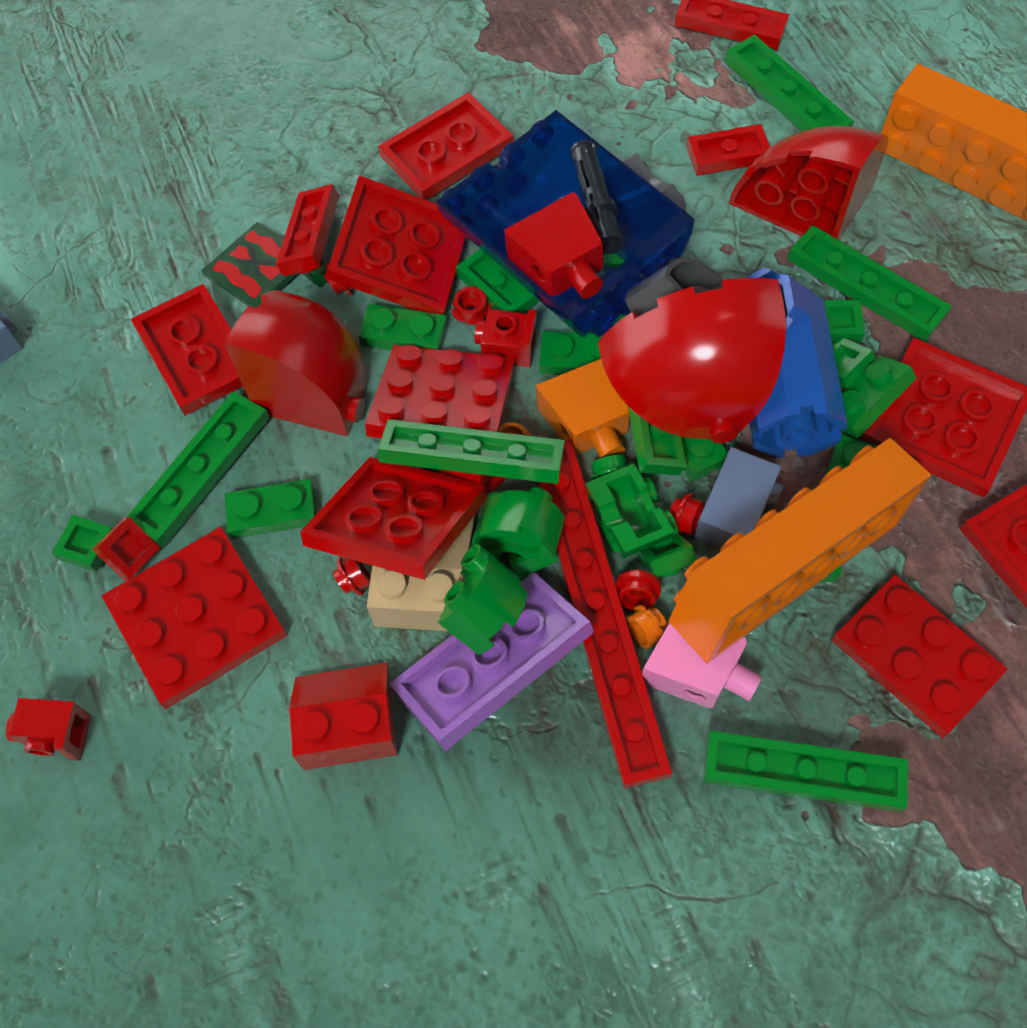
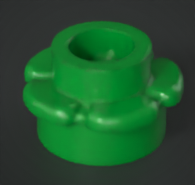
M611 455L592 462L593 475L590 476V480L592 481L626 467L625 456Z

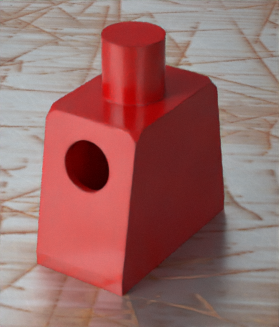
M575 192L566 195L504 230L508 258L549 295L557 296L574 287L583 299L594 296L601 289L603 281L597 273L603 268V244Z

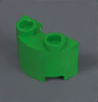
M634 463L586 483L588 497L593 499L601 516V519L596 520L612 551L614 553L621 552L623 559L669 540L678 534V528L672 514L668 510L662 511L660 507L656 508L653 502L657 501V493L652 481L647 476L642 478Z
M531 488L528 491L507 490L491 492L486 497L470 548L475 544H479L498 561H501L504 552L517 553L525 560L554 558L565 516L557 505L552 503L551 494L541 488Z
M475 544L464 554L461 560L463 568L460 574L464 577V581L455 583L444 597L445 607L438 624L480 655L495 646L490 639L500 630L505 622L512 627L515 625L525 607L528 591L521 586L522 580L481 545Z

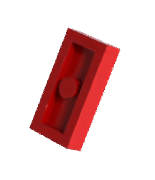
M761 124L690 136L687 139L686 146L696 176L749 167L756 158L770 147Z

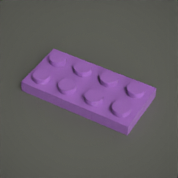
M533 572L521 581V586L528 591L525 607L513 627L505 622L500 630L491 637L490 641L495 645L494 647L478 655L454 635H451L389 683L394 694L445 752L594 633L590 621L536 573Z

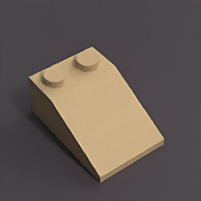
M476 514L425 580L372 565L367 610L374 627L447 631L438 624V621L445 607L444 597L455 583L464 581V577L460 574L463 568L461 560L470 549L475 533Z

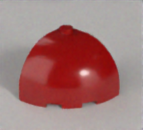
M849 126L818 127L788 136L769 147L754 160L733 189L728 204L801 237L813 225L840 241L874 186L886 152L888 136L875 131Z
M739 278L722 280L721 289L695 294L694 287L692 286L658 298V307L639 317L634 312L625 316L598 341L604 370L617 394L642 419L668 433L687 438L708 439L714 443H726L735 439L738 433L765 406L775 387L782 365L786 338V316L778 279Z
M278 290L262 294L261 301L263 302L257 308L248 306L224 343L249 400L266 409L269 417L348 437L353 423H358L362 418L365 405L364 396L367 387L366 364L355 337L331 310L307 297Z

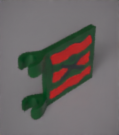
M258 222L201 270L205 277L247 306L256 308L263 302L261 301L262 294L273 290L279 291L298 274L282 276L276 261L283 239ZM321 259L319 268L304 274L317 287H322L327 282L323 276L326 274L324 272L326 269L325 262Z

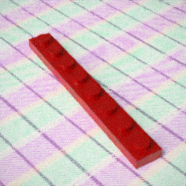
M567 439L564 442L559 483L537 482L538 488L544 489L551 494L552 503L557 505L565 516L556 552L571 605L590 621L594 631L582 644L623 789H628L671 778L672 771L572 440Z

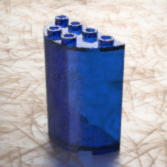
M557 110L543 120L537 121L529 131L516 141L507 144L499 155L500 162L495 165L487 162L484 165L478 166L470 176L454 188L445 191L441 198L436 201L439 212L448 222L576 334L583 338L590 332H593L597 337L603 336L614 326V322L620 314L628 315L631 313L627 303L624 301L628 291L637 283L668 265L671 259L682 257L690 240L695 222L692 216ZM580 140H590L596 146L597 156L610 198L614 199L618 206L617 221L621 234L624 237L623 247L615 252L616 255L624 260V263L618 267H610L604 262L603 254V268L601 271L604 274L602 275L600 271L597 273L602 279L603 285L594 296L583 299L574 287L557 296H552L545 292L508 258L504 230L572 192H575L585 209L586 204L575 166L570 156L571 147Z

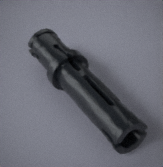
M580 140L571 147L570 156L573 160L586 204L585 211L601 238L603 254L615 253L624 245V237L621 234L617 221L618 206L615 200L610 198L595 144H592L590 140Z

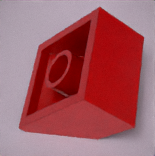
M388 663L295 677L289 706L292 756L303 770L398 755Z

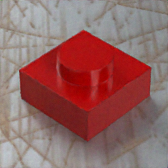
M129 516L123 518L92 548L123 580L131 579L160 549Z

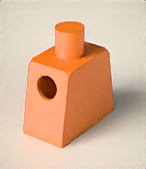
M601 359L536 385V407L561 440H572L575 454L595 448L600 458L611 455H623L625 448L619 437L624 436L628 432L629 408L611 385Z

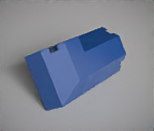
M763 267L746 278L778 279L785 308L786 338L782 365L775 387L763 409L749 423L752 445L754 449L772 458H786L784 450L795 449L797 450L798 457L812 456L839 444L842 438L841 429L845 431L848 425L824 299L790 276L782 273L780 275L771 269Z

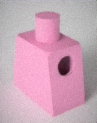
M670 623L642 672L646 686L707 708L714 707L724 688L750 702L763 676L738 663L748 643L745 637L706 664Z

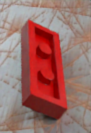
M682 0L676 13L675 26L741 42L755 34L768 47L778 50L790 14L731 0Z
M333 184L298 193L276 261L282 276L295 273L305 274L319 268L339 200V194Z

